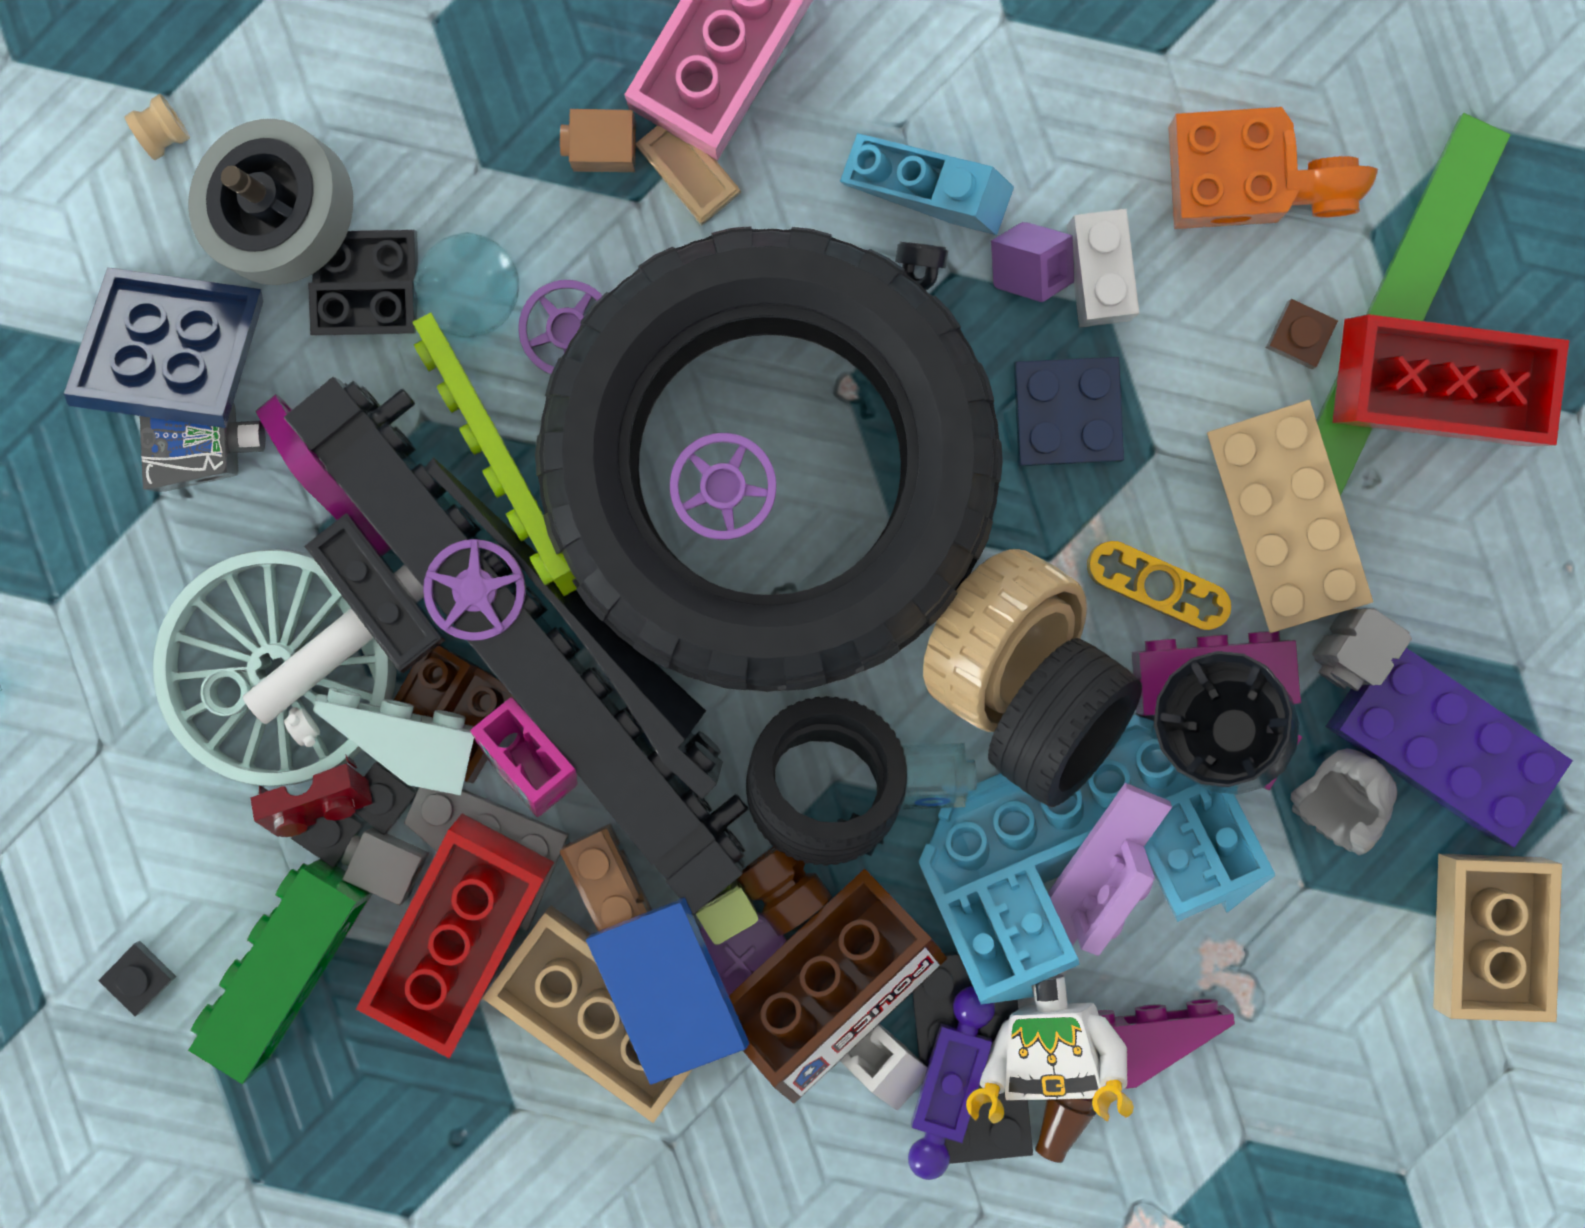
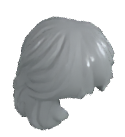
M1346 748L1338 750L1325 760L1312 778L1301 784L1291 793V801L1294 803L1292 812L1299 815L1307 825L1316 826V831L1323 834L1328 840H1332L1335 845L1344 847L1349 852L1361 855L1371 850L1382 836L1393 812V805L1397 798V786L1385 766L1376 759L1370 758L1357 750Z

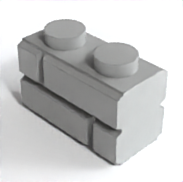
M1374 608L1350 609L1339 613L1329 628L1332 634L1324 635L1312 655L1315 661L1322 665L1318 672L1321 676L1342 689L1348 686L1358 691L1361 685H1381L1394 667L1391 661L1392 658L1399 659L1412 638L1409 631Z

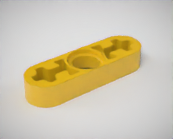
M1108 541L1101 543L1092 549L1087 558L1088 574L1099 586L1191 627L1201 630H1212L1222 626L1229 618L1231 600L1223 588L1122 542ZM1115 550L1120 553L1118 562L1130 569H1136L1137 559L1145 563L1135 576L1133 591L1125 587L1131 580L1130 577L1121 573H1113L1109 579L1103 576L1105 567L1098 563L1100 556H1110ZM1156 570L1167 573L1173 583L1171 594L1161 601L1151 599L1144 588L1146 577ZM1184 580L1192 584L1186 591L1187 594L1196 598H1205L1208 593L1214 595L1212 604L1218 607L1216 616L1206 615L1203 621L1197 618L1199 609L1186 602H1181L1180 612L1173 609V605L1182 596Z

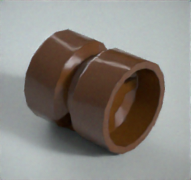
M773 846L747 865L743 870V874L737 880L752 901L762 900L764 902L762 914L776 934L781 936L820 910L830 901L832 895L816 873H806L804 871V861L794 860L793 857L786 856L785 853L778 851Z

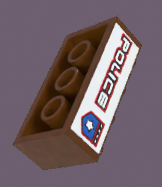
M863 869L729 995L749 1041V1045L743 1052L770 1084L794 1104L948 958L932 938L866 869Z

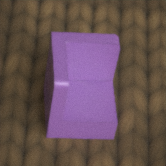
M1021 222L991 240L993 284L997 289L1044 302L1074 283L1073 235L1032 223Z

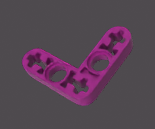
M275 394L255 412L291 473L336 520L346 513L351 515L381 556L385 555L391 550V547L330 475L318 456L307 447L284 419V416L292 411V409L280 396Z

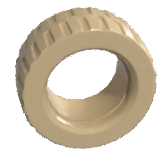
M1020 549L1006 550L990 557L961 583L956 590L957 595L937 620L924 656L923 678L930 695L960 718L987 732L995 731L1014 696L1045 658L1054 652L1056 648L1066 643V641L1075 638L1081 639L1086 620L1087 602L1080 584L1052 564Z

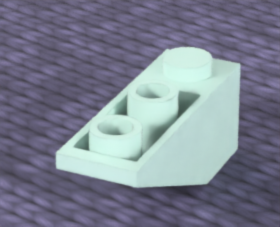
M330 688L328 696L317 694L313 711L407 785L461 796L474 739L470 732L473 726L464 724L465 716L441 710H435L433 718L412 713L414 706L388 699L382 700L381 707L360 703V694L343 689Z

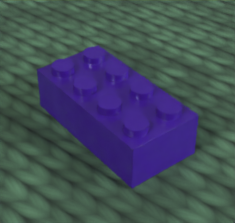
M1408 648L1404 650L1399 659L1392 658L1391 661L1394 667L1381 685H1361L1358 691L1350 689L1325 727L1370 758L1376 759L1385 768L1497 843L1515 848L1573 762L1572 759Z

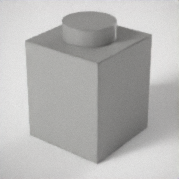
M373 827L365 831L362 837L354 835L349 842L341 863L348 866L342 880L400 906L409 899L429 852L390 834L383 835Z

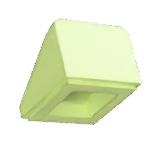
M737 879L696 912L702 926L715 945L721 944L758 921L756 909L749 895Z

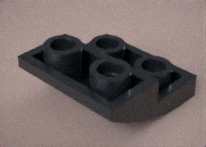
M348 231L334 256L322 268L312 274V283H308L310 335L416 334L413 322L417 320L418 305L417 231Z

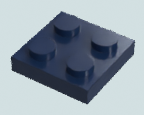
M1119 357L1019 361L1014 363L1019 466L1121 462L1124 460Z

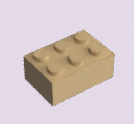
M1438 854L1433 1008L1450 1019L1557 1023L1561 863L1542 857Z

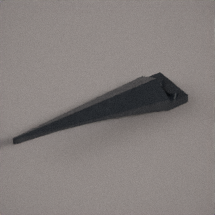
M433 457L424 467L425 470L515 558L522 570L553 604L612 682L662 762L703 799L717 785L723 761L718 757L721 753L718 746L704 733L698 731L694 735L691 732L706 713V710L655 662L635 650L633 646L620 638L604 621H601L586 605L577 590L564 596L554 581L544 585L529 558L536 554V552L525 541H520L517 534Z

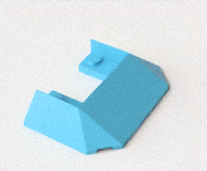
M1133 715L1121 738L1097 771L1073 796L1056 807H1049L1032 798L1031 795H1028L1001 773L946 797L951 802L942 805L938 815L939 821L929 844L926 843L919 865L981 1004L1033 998L1032 985L1080 965L1044 883L1061 875L1125 783L1171 802V810L1145 844L1144 848L1153 874L1177 922L1222 903L1226 913H1228L1275 876V872L1235 795L1211 792L1178 772L1160 749L1153 720Z

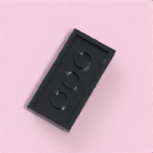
M958 952L944 953L948 959L912 992L919 1060L927 1067L940 1024L955 1028L958 1026L959 1022L953 1011L955 997L961 990L973 986ZM1018 1000L996 1002L992 1020L986 1026L979 1028L977 1034L991 1038L993 1045L1003 1022L1008 1020L1010 1015L1019 1009ZM1005 1092L999 1094L998 1099L1004 1107V1116L998 1123H992L989 1119V1110L991 1109L992 1102L983 1104L979 1109V1116L976 1121L970 1115L962 1143L945 1139L944 1145L947 1147L950 1156L949 1164L1032 1156L1033 1145L1028 1100H1006Z

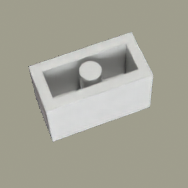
M1127 209L1074 215L1067 225V232L1073 235L1074 289L1079 328L1131 321L1139 314Z

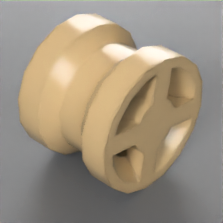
M161 94L152 98L150 107L142 112L133 110L124 117L138 142L153 160L162 157L165 148L172 143L182 144L190 139L184 124Z

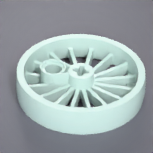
M281 549L257 550L239 554L217 563L197 576L183 589L169 608L160 627L154 650L153 678L157 700L163 717L180 744L195 759L211 770L230 779L260 786L300 784L313 780V775L346 764V755L353 759L363 750L350 739H347L343 745L330 754L319 734L314 739L315 744L313 745L319 761L310 766L295 769L292 762L290 733L284 724V720L288 717V708L277 716L281 760L280 770L262 769L254 765L266 724L257 717L243 762H239L219 750L220 744L250 710L243 700V695L268 676L265 669L272 665L270 657L272 659L288 660L302 648L337 605L343 614L351 608L311 554ZM278 564H287L300 567L303 571L281 638L275 567ZM260 566L264 569L270 639L238 579L240 572ZM316 573L332 596L293 641L313 574ZM225 580L259 644L206 601V596ZM197 607L200 608L249 649L252 654L186 634L185 628ZM373 638L361 648L364 656L349 657L339 665L368 663L374 679L373 692L328 678H323L317 684L327 688L343 689L361 695V698L369 700L370 705L381 707L383 699L392 700L397 668ZM184 642L248 663L244 667L179 672L178 654L180 643ZM226 677L236 680L241 689L240 699L232 707L223 704L217 694L219 683ZM205 678L200 691L202 703L187 710L180 691V680ZM310 689L304 696L315 705L317 693ZM301 698L291 704L293 708L297 707L299 710L303 708L307 711ZM207 709L219 716L231 715L210 741L204 737L193 722L194 716Z

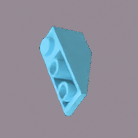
M859 133L856 135L840 179L842 184L954 225L996 236L1014 190V186L993 166Z

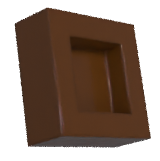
M1290 299L1281 313L1266 348L1307 368L1314 369L1323 355L1338 320Z

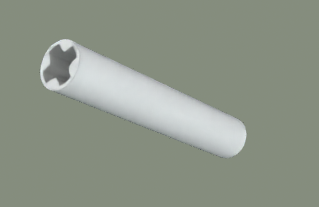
M405 565L395 572L417 602L424 597V587ZM350 608L244 694L243 700L261 722L268 724L373 639V636Z

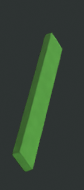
M1466 113L1459 116L1366 315L1371 314L1417 321L1424 320L1511 134ZM1337 375L1316 421L1341 496L1372 428L1332 423Z

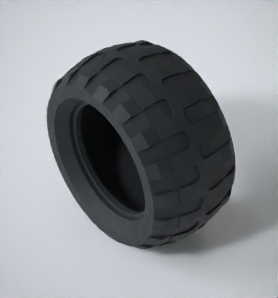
M751 226L729 228L713 232L707 238L690 242L678 248L670 247L653 255L640 264L638 269L624 279L615 289L609 293L606 292L599 298L581 320V326L570 341L564 355L558 359L550 375L545 393L546 401L541 417L540 433L537 435L535 452L536 474L539 479L540 497L544 509L543 517L556 554L563 553L572 574L576 578L572 581L586 605L620 638L649 660L684 676L726 689L764 692L806 690L849 678L884 663L900 652L901 649L916 640L941 617L957 595L956 590L971 574L989 539L1002 475V444L999 440L998 422L993 403L995 400L983 365L978 362L970 344L960 330L961 326L951 311L936 296L930 295L919 283L910 278L904 272L905 269L890 258L872 249L865 250L851 243L833 238L832 234L815 229L792 227L788 230L752 229ZM761 335L788 336L810 341L832 350L855 366L874 386L890 413L897 434L901 461L900 482L893 511L880 537L867 554L849 570L824 584L803 591L777 595L750 594L727 589L707 581L683 564L661 539L650 519L644 503L639 473L640 448L648 417L657 399L673 377L691 361L716 346L732 340Z

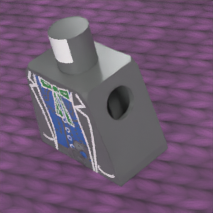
M234 403L226 428L140 416L143 489L154 492H166L237 476L239 471L238 453L264 452L266 436L261 421L236 422Z

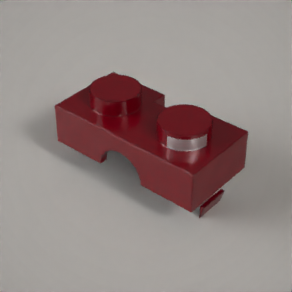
M346 755V764L313 775L310 788L301 795H290L285 786L268 791L259 785V795L250 797L254 822L277 837H293L304 833L308 826L316 824L317 818L323 816L327 820L348 818L355 813L356 809L373 804L369 781L351 767L358 768L354 760Z

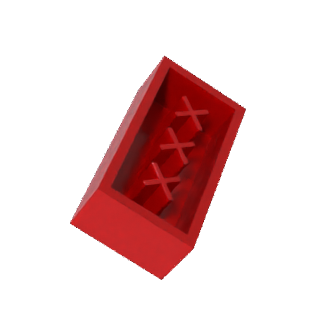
M1371 314L1344 319L1332 423L1526 447L1556 446L1569 340Z

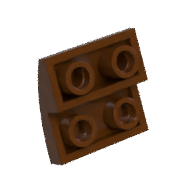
M442 645L437 646L413 665L393 699L414 706L413 714L432 718L435 710L460 714L466 717L464 724L473 727L510 697L517 702L498 677ZM475 738L473 739L464 779L468 783L475 782L488 760Z

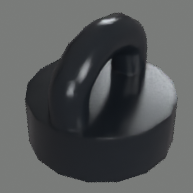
M900 242V244H897L895 262L902 263V268L905 269L904 272L925 290H928L935 284L939 268H946L948 250L942 246ZM915 265L926 266L923 278L915 276Z

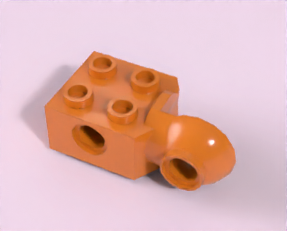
M1282 107L1177 113L1168 126L1174 229L1278 223L1289 211L1290 207L1294 205H1311L1313 217L1327 218L1356 214L1360 212L1359 201L1371 190L1378 172V168L1359 166L1358 158L1352 156L1316 159L1308 163V170H1298L1294 124Z

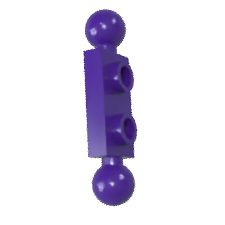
M973 986L961 990L955 997L953 1011L959 1022L957 1028L940 1024L911 1120V1127L913 1129L925 1132L924 1138L914 1142L908 1152L909 1167L921 1179L933 1180L939 1178L947 1170L950 1156L947 1147L944 1145L946 1138L960 1143L963 1142L970 1119V1114L966 1108V1101L973 1091L979 1089L980 1079L992 1046L991 1038L978 1035L977 1033L979 1028L986 1026L992 1020L995 1013V1003L981 1004Z

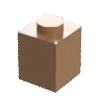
M570 109L569 125L561 124L560 153L561 156H569V163L573 171L635 172L636 119L633 110Z

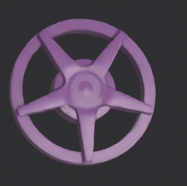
M558 280L540 287L526 301L519 318L518 331L520 342L528 358L544 372L551 374L554 367L543 362L532 348L552 342L556 347L563 349L565 353L570 341L581 326L580 322L584 317L583 315L591 298L593 297L597 301L602 297V294L595 288L575 280ZM560 289H575L585 292V295L574 308L564 307L557 309L544 297L548 293ZM540 301L550 316L547 320L546 332L529 341L527 334L529 315L536 303Z
M715 433L697 439L679 455L671 472L670 496L678 516L694 532L710 539L731 540L751 533L768 517L776 497V476L769 458L754 442L736 434ZM715 443L739 445L729 463H718L713 466L708 465L694 453L705 446ZM746 449L753 453L761 462L766 472L768 489L746 484L745 478L739 470ZM690 459L703 475L700 482L701 492L682 504L679 495V480L684 465ZM744 497H766L765 503L757 516L746 525L734 529L733 508ZM708 503L713 508L722 511L727 531L706 528L694 521L686 511Z
M470 539L459 541L446 547L434 558L426 572L423 593L427 610L441 629L454 637L477 641L489 639L503 633L516 621L525 602L526 585L521 567L507 550L489 541ZM471 548L467 570L462 571L457 577L437 573L443 562L452 554ZM479 548L490 550L503 558L510 566L514 575L493 578L487 571L482 570ZM434 580L452 588L456 604L446 620L442 617L435 604L433 595ZM516 581L514 606L506 619L501 622L492 606L497 596V589ZM467 610L481 611L494 625V628L483 632H467L452 625Z

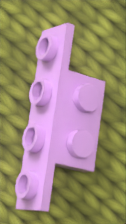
M1125 783L1049 890L1048 895L1072 946L1078 939L1081 950L1099 956L1110 940L1115 939L1121 933L1126 918L1136 904L1145 899L1149 894L1155 877L1144 846L1171 810L1172 805L1169 800Z

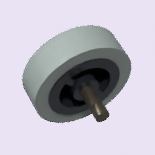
M253 120L226 132L212 144L202 157L190 186L188 199L189 218L199 244L218 263L257 283L266 285L288 284L312 275L322 268L337 252L346 237L351 223L353 189L349 174L340 158L309 132L285 120Z

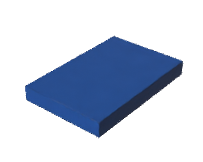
M685 897L593 933L586 939L650 1085L743 1051L749 1045L747 1036Z

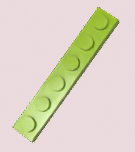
M431 312L415 320L413 324L422 340L413 345L427 370L430 372L438 368L444 382L436 387L449 411L453 413L460 409L466 419L467 424L459 427V430L474 456L482 451L484 452L491 466L483 469L482 472L496 497L499 498L507 494L514 509L505 514L520 541L530 537L538 553L529 558L544 585L554 581L564 596L573 592L577 588L572 580L576 578L572 574L563 553L556 554L548 537L543 512L445 334Z

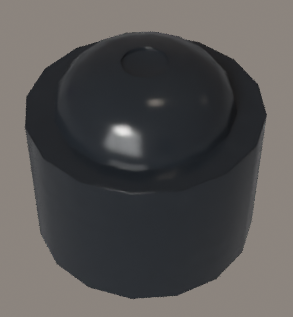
M1214 651L1189 659L1168 677L1157 697L1154 728L1161 751L1178 772L1211 792L1239 795L1264 788L1285 771L1297 749L1300 722L1292 697L1268 666L1244 653Z

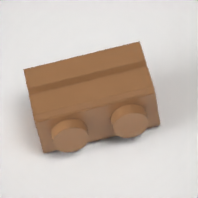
M611 823L564 845L559 851L598 931L652 910L625 851L620 850L618 847L620 841Z

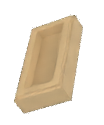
M658 125L635 144L701 226L741 194V190L714 158L677 138Z

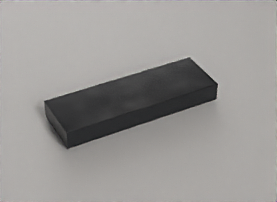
M344 514L304 546L399 672H406L445 641V638L351 515Z

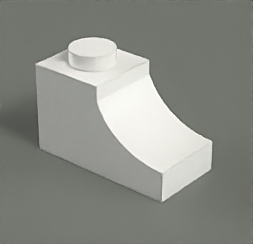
M880 1024L840 1060L874 1095L897 1111L922 1084L927 1071V1066Z

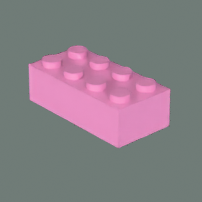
M680 0L624 94L628 108L718 161L813 0Z

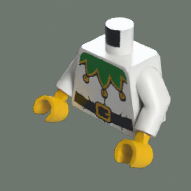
M1057 974L1034 984L1036 1005L1021 1007L1012 1013L1008 1020L1003 1022L990 1049L986 1066L980 1079L982 1089L973 1091L966 1101L968 1113L975 1121L978 1119L980 1107L987 1102H992L991 1109L989 1110V1119L992 1123H998L1004 1116V1107L998 1099V1095L1004 1092L1006 1100L1093 1098L1092 1105L1094 1111L1105 1121H1109L1110 1118L1108 1112L1110 1104L1118 1100V1112L1127 1118L1133 1113L1134 1109L1131 1099L1122 1092L1127 1087V1047L1107 1019L1098 1014L1094 1003H1067L1065 976Z

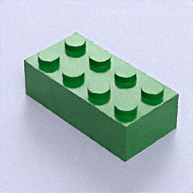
M321 859L309 865L303 863L297 871L291 869L275 894L276 897L281 899L280 904L269 916L267 914L262 915L247 938V941L253 944V947L245 954L241 961L235 959L222 977L219 986L225 992L216 1000L213 1006L207 1004L195 1020L190 1031L196 1034L197 1037L188 1051L242 1085L268 1063L373 893L342 880L346 871L338 866L333 868Z

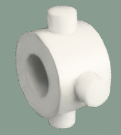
M297 707L289 710V716L284 720L288 732L300 746H313L315 744L314 739L320 734L317 724L305 709L301 708L299 710Z

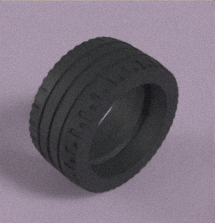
M1080 638L1066 641V643L1056 648L1033 671L1008 705L992 736L988 749L989 762L1004 777L1016 786H1019L1020 789L1031 795L1032 798L1049 807H1056L1064 803L1091 778L1121 738L1140 701L1142 692L1141 681L1126 667L1096 646Z
M836 696L807 698L796 702L794 705L787 706L777 716L775 715L765 726L753 747L746 775V795L749 811L763 837L772 846H775L778 851H782L788 857H793L794 860H801L807 864L813 863V865L823 864V866L830 864L838 865L841 862L847 863L872 850L887 835L895 823L907 789L906 756H904V749L899 738L896 737L895 731L874 710H870L867 706L860 705L856 701L853 702L847 698L841 699ZM810 741L833 742L852 750L869 766L876 781L877 795L872 807L864 815L845 822H820L797 812L782 797L775 782V769L780 757L790 748Z

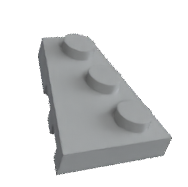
M419 787L404 824L436 852L448 829L463 813L554 862L521 925L528 931L561 855L559 851L564 847L569 833L462 789L460 796Z

